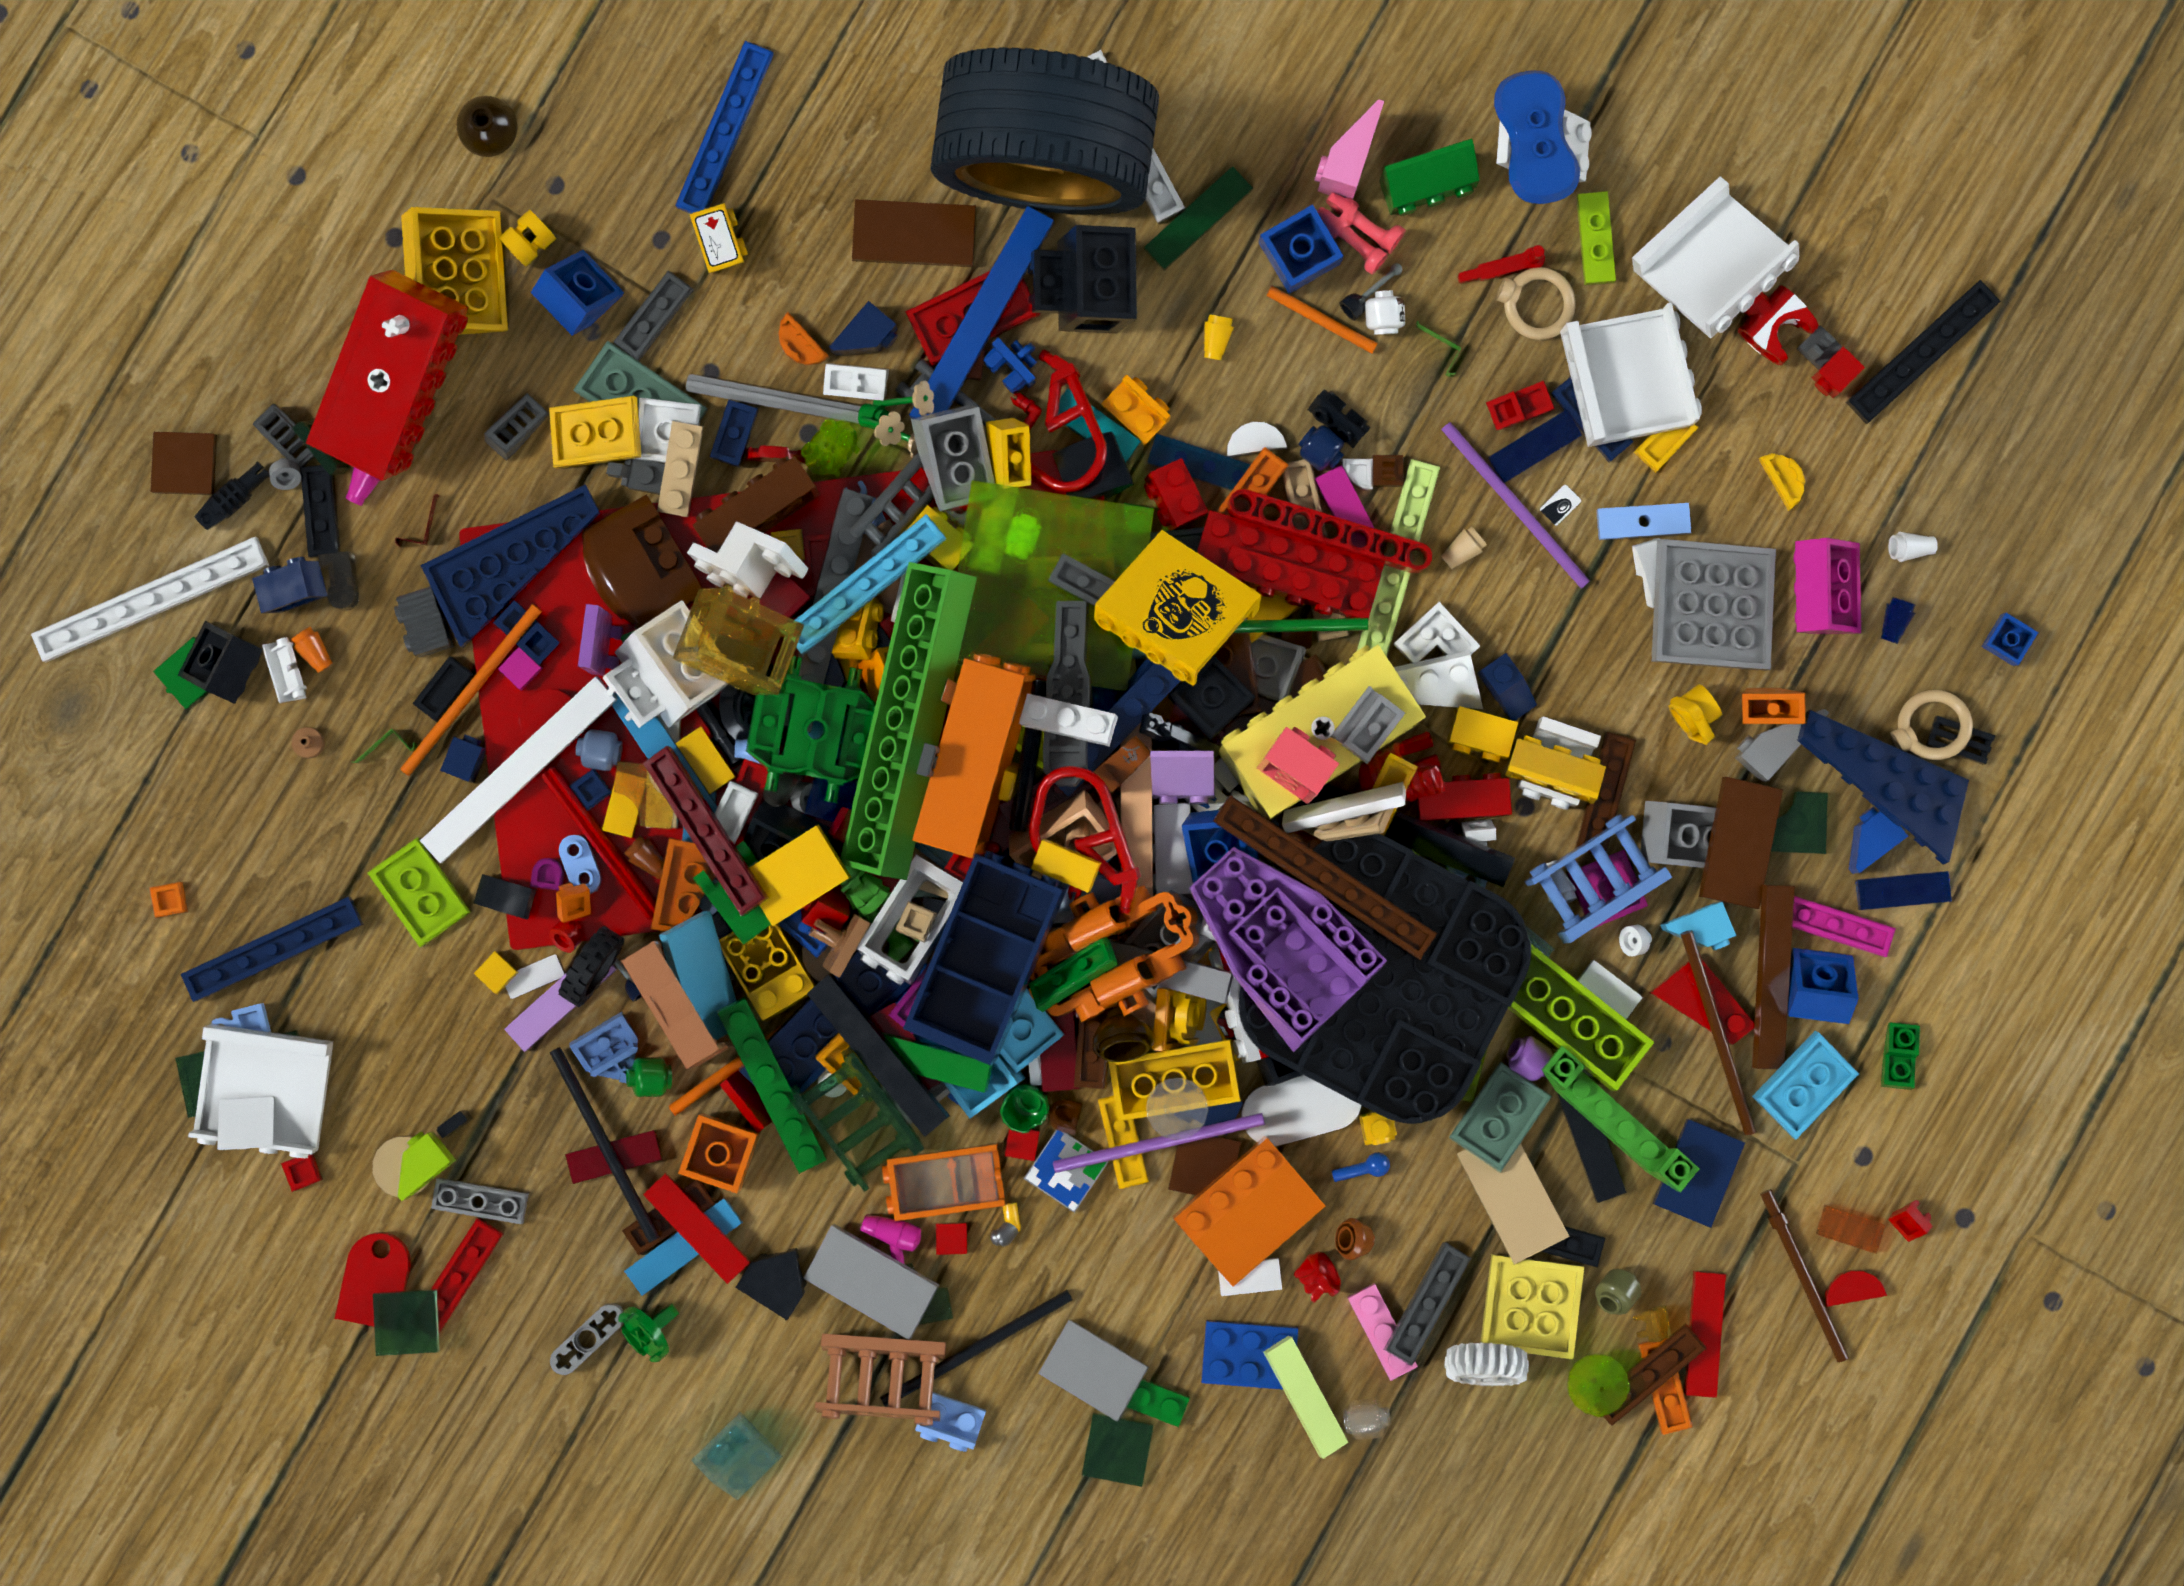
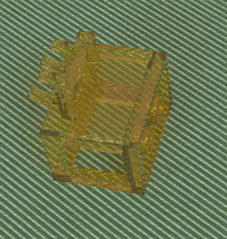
M729 584L722 588L699 589L672 659L752 695H778L804 625L760 605V598L753 596L749 600L734 593L733 586ZM780 637H785L771 675L767 677L765 675Z

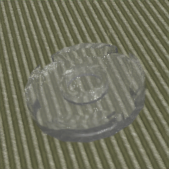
M1181 1077L1170 1078L1157 1084L1149 1094L1146 1104L1147 1118L1152 1128L1161 1136L1173 1140L1187 1139L1196 1134L1205 1124L1209 1112L1203 1090L1193 1081Z

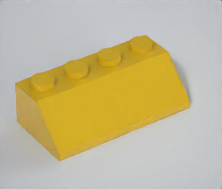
M1232 1039L1179 1047L1162 1052H1150L1138 1059L1126 1062L1108 1061L1118 1122L1241 1101Z

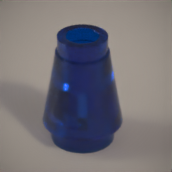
M1894 597L1891 598L1890 604L1886 603L1881 639L1896 644L1899 643V640L1916 614L1913 612L1915 604Z

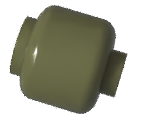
M1613 1269L1597 1285L1595 1295L1602 1310L1609 1314L1623 1315L1628 1313L1640 1298L1642 1289L1633 1273L1623 1269Z

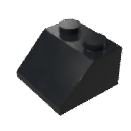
M205 621L178 676L209 693L235 704L238 697L243 694L252 670L258 665L263 649Z

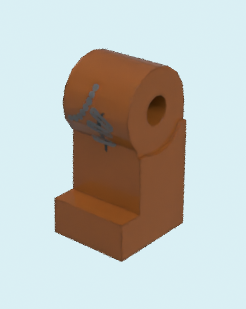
M1135 735L1100 765L1094 773L1101 777L1112 793L1150 756V750Z

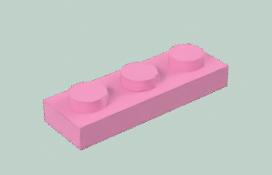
M1375 1283L1348 1296L1347 1298L1390 1381L1417 1368L1416 1362L1410 1366L1383 1350L1397 1325Z

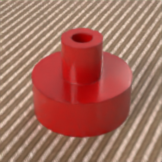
M559 921L549 931L550 940L561 951L571 953L581 943V936L579 934L581 926L576 921H571L570 923Z

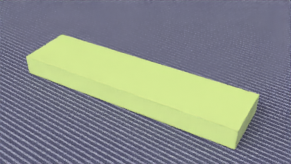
M1287 1336L1263 1351L1319 1457L1324 1459L1349 1443L1293 1338Z

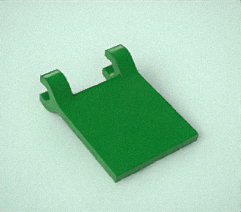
M744 841L736 846L749 868L758 862ZM704 870L693 877V880L708 897L743 945L771 925L760 905L745 916H741L719 882L713 884Z

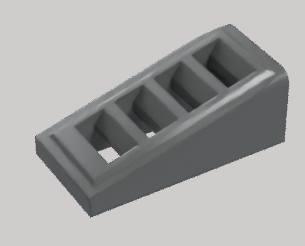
M526 394L484 433L485 442L507 461L546 420L549 413L529 394ZM525 407L536 416L533 420L522 411ZM518 416L527 426L523 428L514 419ZM508 425L518 433L515 437L506 429ZM501 435L508 443H503L498 436Z
M272 404L254 421L253 425L286 459L295 461L299 467H304L315 456L308 447L297 458L293 456L304 444L300 436L287 449L284 447L297 434L295 430L302 431V429L278 405ZM278 417H280L281 419L271 429L268 430L267 428ZM288 425L290 428L277 439L275 436Z

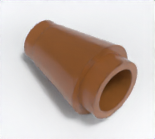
M640 835L624 854L629 858L628 861L659 880L662 875L665 859L649 838L645 840Z

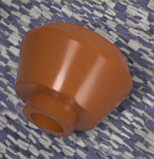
M1348 1218L1340 1224L1336 1231V1248L1346 1260H1355L1367 1255L1372 1250L1375 1244V1236L1368 1225L1356 1218Z

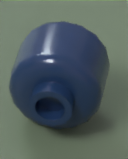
M1325 425L1318 428L1312 426L1298 444L1301 447L1300 456L1318 471L1324 470L1327 466L1334 469L1344 456L1340 452L1344 444L1343 440Z

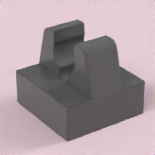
M1820 325L1797 350L1819 370L1842 346Z

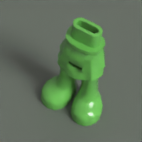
M845 866L851 878L840 884L842 886L840 890L843 893L846 891L845 894L853 909H857L860 917H865L872 924L880 912L878 908L880 905H884L891 894L890 888L882 885V880L869 873H865V871ZM896 926L887 938L889 943L887 955L898 962L914 944L907 935L897 932Z

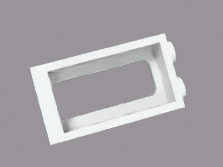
M916 855L911 862L907 880H899L856 949L862 955L860 960L874 969L878 965L888 971L886 976L900 985L904 981L912 985L938 945L963 882ZM925 881H930L948 892V899L937 914L926 942L920 941L909 960L901 964L884 954L882 946L900 920L908 901H912Z

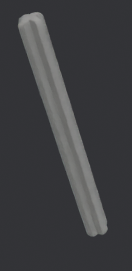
M690 374L686 382V390L692 393L859 424L858 413L862 407L860 405Z

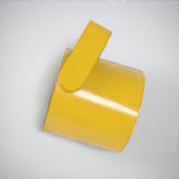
M1698 684L1681 697L1677 696L1670 700L1669 710L1689 739L1707 745L1715 738L1709 724L1721 717L1722 712L1713 696L1703 685Z

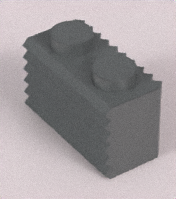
M431 586L396 597L398 605L394 606V611L398 622L405 625L407 634L403 635V639L409 653L413 652L415 656L421 658L454 647L444 613Z

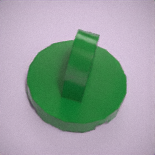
M671 1303L653 1318H650L640 1309L628 1307L619 1315L618 1321L624 1323L621 1327L622 1333L637 1353L642 1356L648 1354L651 1356L649 1359L651 1362H660L669 1353L668 1343L661 1329L673 1320L679 1312Z

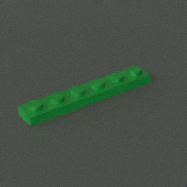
M743 997L717 1010L799 1174L826 1161V1156L746 998Z

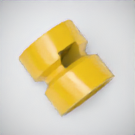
M530 209L517 220L518 226L516 228L509 227L498 237L525 267L538 256V249L545 250L557 239ZM528 230L536 236L531 243L523 235Z

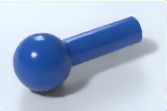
M1373 1153L1368 1156L1366 1162L1332 1170L1334 1182L1365 1174H1370L1374 1177L1384 1176L1389 1171L1390 1161L1383 1153Z

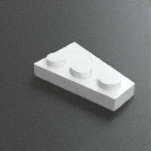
M1470 650L1394 667L1418 705L1462 706L1483 709Z

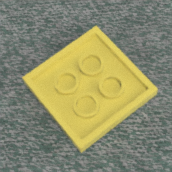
M1491 1254L1481 1342L1512 1345L1519 1347L1528 1354L1573 1359L1584 1267L1533 1259H1525L1514 1265L1510 1256Z

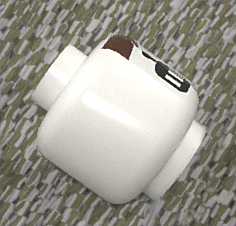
M1393 290L1376 291L1375 298H1370L1365 302L1366 326L1368 329L1374 330V335L1397 334L1398 329L1405 325L1404 300L1401 297L1393 296Z

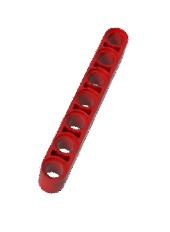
M1236 490L1227 503V510L1231 517L1385 563L1384 565L1409 573L1422 572L1432 561L1431 549L1424 543L1251 490ZM1239 497L1247 499L1250 509L1246 512L1238 511L1234 506V500ZM1268 506L1276 508L1279 518L1275 521L1267 520L1264 517L1263 509ZM1302 515L1307 519L1308 527L1304 530L1295 528L1292 522L1293 517ZM1325 524L1333 525L1337 530L1336 538H1326L1322 534V526ZM1354 533L1362 534L1366 539L1365 547H1355L1351 542V535ZM1381 543H1391L1395 548L1394 556L1387 557L1383 555L1380 550ZM1411 551L1422 553L1424 557L1423 565L1417 566L1410 561Z

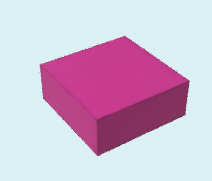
M518 647L498 669L522 691L543 668Z

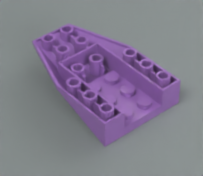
M1235 847L1227 852L1189 888L1233 976L1293 1052L1360 990L1387 962L1321 893Z

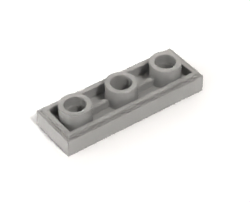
M436 1178L431 1209L523 1224L529 1193ZM477 1196L483 1198L484 1203L482 1207L477 1206L475 1203Z

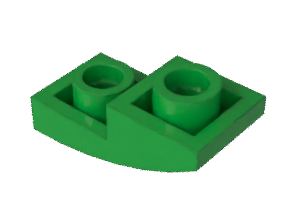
M1888 1023L1883 1053L1881 1087L1904 1090L1915 1088L1916 1057L1919 1056L1920 1043L1919 1025Z

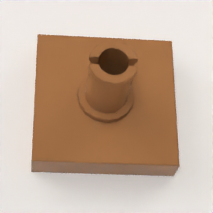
M853 912L841 931L818 918L813 925L823 930L824 933L814 928H811L809 936L832 947L822 966L839 978L870 925L868 921Z

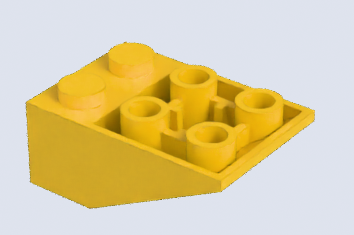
M778 924L768 926L744 945L734 932L719 940L724 957L762 1021L768 1022L808 998L807 993L816 986L811 975L807 972L804 963Z

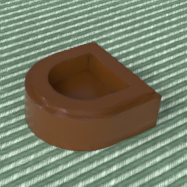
M1065 1099L1054 1102L1049 1110L1048 1119L1050 1125L1058 1131L1075 1135L1083 1104Z

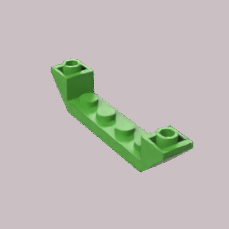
M1560 1046L1541 1069L1554 1090L1644 1171L1674 1190L1682 1192L1700 1168L1677 1148L1669 1149L1589 1078L1582 1071L1585 1066L1567 1049Z

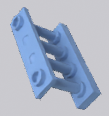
M1619 814L1605 823L1607 829L1551 865L1547 866L1544 862L1530 871L1532 877L1524 881L1527 887L1540 882L1564 920L1562 924L1564 929L1557 933L1563 944L1573 942L1672 878L1666 867L1655 869L1654 866L1650 867L1629 834L1626 826L1636 820L1633 815L1623 818ZM1613 834H1616L1640 873L1638 875L1640 880L1633 885H1630L1629 882H1624L1601 845L1602 841ZM1588 850L1592 852L1615 889L1613 891L1615 896L1606 902L1603 898H1599L1575 860ZM1563 866L1566 867L1590 905L1588 907L1590 912L1582 918L1578 914L1574 915L1550 877L1552 873Z

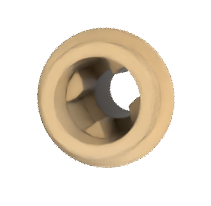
M1471 526L1468 530H1462L1441 557L1453 569L1483 553L1482 549L1487 544Z

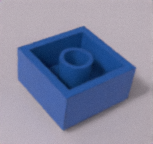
M2003 613L1999 616L1981 647L2010 665L2017 666L2039 632L2008 613Z

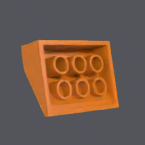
M1264 1136L1175 1213L1173 1219L1234 1287L1326 1206L1272 1142Z

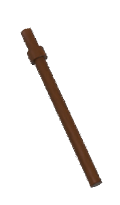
M1766 1190L1760 1193L1770 1215L1767 1218L1771 1227L1776 1229L1837 1362H1843L1849 1357L1789 1229L1788 1223L1790 1221L1785 1210L1781 1211L1772 1190Z

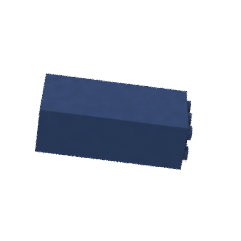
M985 850L984 854L975 853L903 1029L980 1062L992 1065L997 1061L1067 889L1061 887L1062 882L1044 874L1042 878L1032 875L1034 870L1018 862H1014L1013 866L1003 863L1005 860L1004 856Z

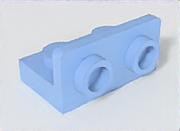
M933 1392L931 1410L940 1411V1421H933L932 1426L916 1425L915 1430L921 1432L920 1437L923 1439L937 1442L939 1438L950 1442L949 1447L963 1452H966L967 1448L974 1450L986 1410Z

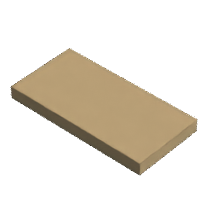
M1521 1143L1501 1173L1467 1150L1457 1153V1157L1514 1265L1570 1237Z

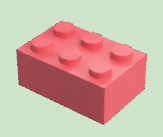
M1286 727L1256 769L1308 804L1318 795L1339 763L1334 760L1336 755L1322 745L1317 748L1309 743L1310 737L1296 727H1293L1291 730Z

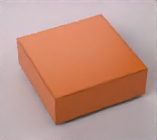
M183 882L150 888L155 918L188 912Z

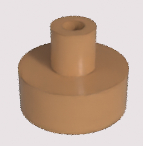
M301 728L292 737L294 752L304 758L319 756L325 747L323 735L313 728Z

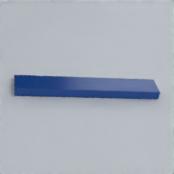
M747 41L744 42L675 206L677 209L692 214L710 207L774 54L772 51Z

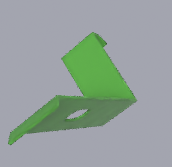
M1418 321L1416 322L1417 328L1455 348L1459 353L1461 347L1420 325ZM1447 371L1445 375L1451 377L1454 376L1455 373H1449Z
M391 729L352 763L362 761L393 732L410 751L414 752L417 744L413 743V748H411L394 729Z

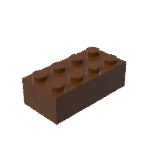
M788 456L780 459L772 466L773 471L765 476L763 474L755 476L748 481V488L739 494L737 491L728 494L721 500L723 503L715 510L711 508L706 509L696 517L697 522L693 524V527L708 549L718 553L736 521L765 533L820 496L816 486L795 456L791 459Z

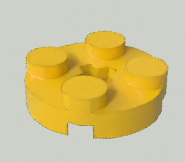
M1175 990L1173 1006L1176 1007L1175 1020H1172L1170 1025V1037L1177 1039L1180 1044L1194 1046L1200 1039L1194 1038L1196 1031H1203L1207 1000Z

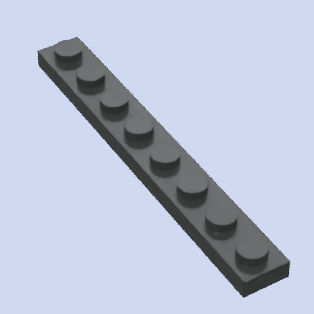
M845 488L842 490L811 607L853 574L864 532L859 538H855L850 534L849 530L871 506L872 496ZM838 628L803 656L800 652L798 653V657L803 658L799 672L801 680L824 684ZM791 693L784 722L785 727L789 726L794 694ZM813 722L807 728L808 733L812 730Z

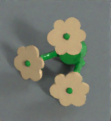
M921 381L920 384L915 385L914 393L911 397L886 399L884 401L874 400L873 404H863L858 413V422L862 427L875 429L874 435L880 439V443L883 446H888L889 444L896 445L901 439L907 441L908 450L911 452L910 457L913 458L918 453L914 432L911 435L903 433L902 431L905 426L900 421V414L894 411L889 413L885 406L913 403L915 408L919 409L920 415L925 416L926 414H931L934 410L932 401L934 393L930 390L927 381Z

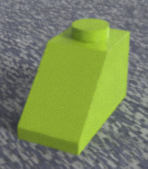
M421 1131L407 1142L410 1147L402 1155L398 1198L401 1201L409 1199L456 1161L434 1132L424 1135Z

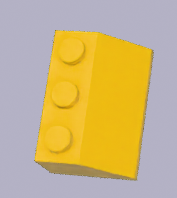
M1524 736L1523 740H1516L1505 776L1520 781L1523 780L1591 804L1597 800L1606 766L1600 765V759L1583 754L1581 759L1570 755V749L1554 745L1553 749L1541 746V740L1530 736Z

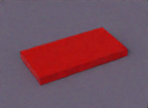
M990 271L905 311L932 367L938 365ZM1024 279L1020 282L988 340L1040 316V313H1032V304H1028V297L1031 293Z

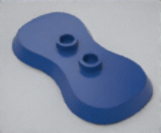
M1524 71L1505 78L1501 81L1495 92L1494 107L1511 142V159L1509 164L1511 187L1518 197L1525 202L1546 204L1562 200L1574 192L1580 178L1578 160L1569 147L1563 131L1565 110L1563 87L1555 76L1544 71Z

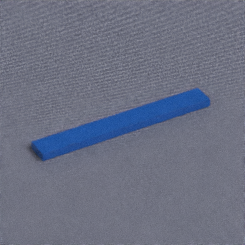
M1029 206L1026 207L928 380L930 390L934 393V399L932 400L934 410L931 414L949 410L1026 274L1028 267L1031 265V252L1040 249L1052 228L1054 220ZM914 406L909 414L910 417H921L919 409H916Z

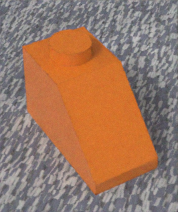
M1746 688L1742 693L1743 724H1805V692L1782 688Z

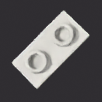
M288 637L276 640L277 642L263 644L262 648L279 703L306 699L305 690L307 687L303 684L299 668L296 664L297 661L292 647L294 646L293 642H290Z

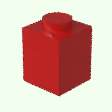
M1843 346L1811 378L1815 381V387L1823 395H1830L1834 398L1865 367Z
M830 890L801 908V922L824 933L823 930L813 925L820 918L823 922L839 930L849 918V901L846 896Z

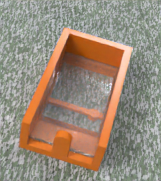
M997 1143L891 1157L887 1159V1165L882 1166L884 1184L890 1183L891 1196H886L888 1215L894 1214L895 1221L1001 1207L1006 1204Z

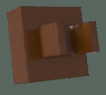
M1373 455V487H1402L1403 455Z

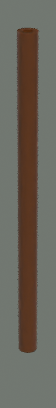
M1688 930L1681 933V938L1744 1135H1752L1757 1131L1693 931Z

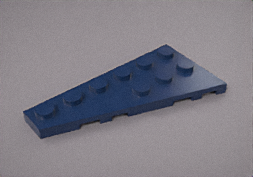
M586 484L421 565L461 648H464L600 514Z
M1812 710L1807 711L1806 723L1801 724L1797 741L1824 764L1829 763L1842 774L1841 778L1849 785L1853 783L1863 792L1862 796L1897 826H1903L1914 835V841L1922 847H1928L1936 854L1935 858L1944 865L1950 862L1969 780Z

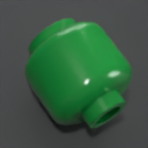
M661 1057L637 1058L634 1060L632 1068H627L626 1070L627 1087H632L637 1097H661L666 1093L667 1089L672 1087L671 1065H667Z

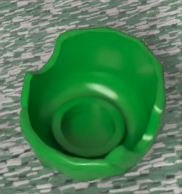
M1020 1084L1007 1092L1000 1113L1003 1122L1011 1130L1028 1133L1032 1128L1044 1123L1049 1113L1050 1104L1047 1095L1037 1086Z

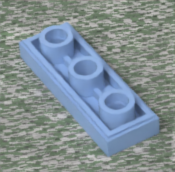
M1689 503L1599 508L1596 510L1599 540L1686 535L1691 533ZM1640 517L1647 520V527L1639 524Z

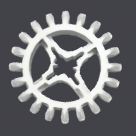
M1470 1342L1469 1344L1453 1345L1447 1349L1445 1369L1446 1376L1449 1379L1461 1384L1467 1383L1470 1385L1492 1387L1512 1386L1527 1380L1529 1361L1527 1360V1352L1519 1347Z

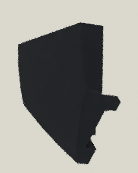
M797 1248L770 1255L766 1253L760 1254L757 1259L752 1260L735 1288L785 1320H788L805 1293L804 1288L807 1285L799 1265L798 1258L800 1256Z

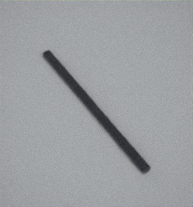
M561 1047L554 1049L550 1052L553 1061L649 1243L660 1238Z
M1068 1290L1061 1292L936 1364L934 1380L1071 1302L1073 1299ZM922 1373L902 1384L901 1399L921 1388ZM889 1392L880 1397L885 1407H888Z

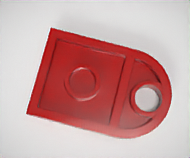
M376 1232L362 1237L352 1246L346 1262L334 1319L392 1331L397 1330L411 1267L409 1251L398 1237L385 1232ZM378 1240H385L390 1246V1252L386 1257H380L375 1253L374 1246Z

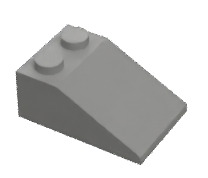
M967 405L911 419L917 450L939 511L998 497L980 408L978 406Z
M1645 801L1640 851L1646 861L1649 863L1704 868L1716 808Z

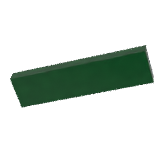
M1232 166L1144 247V250L1165 271L1253 190V187Z

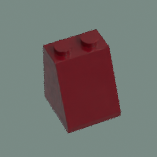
M777 571L760 600L750 595L747 598H743L734 593L731 587L726 584L717 592L771 647L784 635L782 630L812 605V599L790 577H785Z

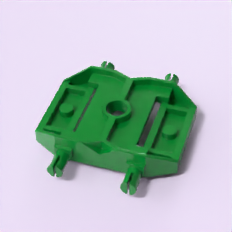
M790 655L785 677L758 684L746 752L767 768L768 774L764 790L777 792L779 777L784 771L827 779L828 786L824 801L837 803L840 785L843 786V783L859 778L876 703L861 691L862 688H859L862 669L850 667L848 682L845 688L801 680L799 672L803 658ZM791 693L794 694V700L789 720L783 755H779L778 753L787 712V706L789 696ZM848 705V707H847V712H846V717H845V722H844V716H845L846 706ZM813 721H818L823 726V733L817 739H812L807 732L809 724ZM843 722H844V728H843V733H842V738H841V743H840V748H839V742H840V737H841V732H842V727H843ZM838 748H839V754H838L837 764L835 765V763H836V758H837V753H838Z

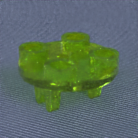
M832 418L825 420L820 430L801 450V455L805 458V464L815 474L826 475L832 473L838 477L841 474L838 469L850 459L853 452L857 454L860 451L856 446L858 441L857 432L847 422L835 421Z
M1597 1353L1586 1355L1576 1361L1568 1374L1567 1389L1570 1399L1577 1408L1585 1414L1603 1417L1621 1407L1630 1391V1383L1627 1373L1619 1362L1611 1356ZM1596 1378V1382L1592 1383L1591 1379ZM1600 1387H1604L1603 1392H1600Z

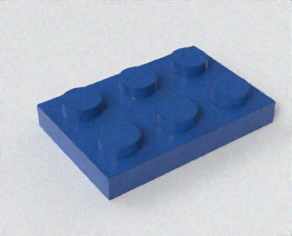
M1206 1320L1201 1383L1283 1390L1263 1351L1287 1336H1291L1297 1345L1298 1327Z

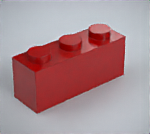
M1501 773L1483 774L1482 780H1471V775L1452 776L1451 782H1444L1445 792L1431 796L1424 795L1422 798L1416 799L1417 819L1421 821L1512 815L1509 778H1501Z

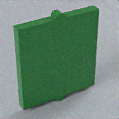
M192 637L153 671L166 686V692L172 693L185 709H188L207 692L178 676L196 640L195 637Z

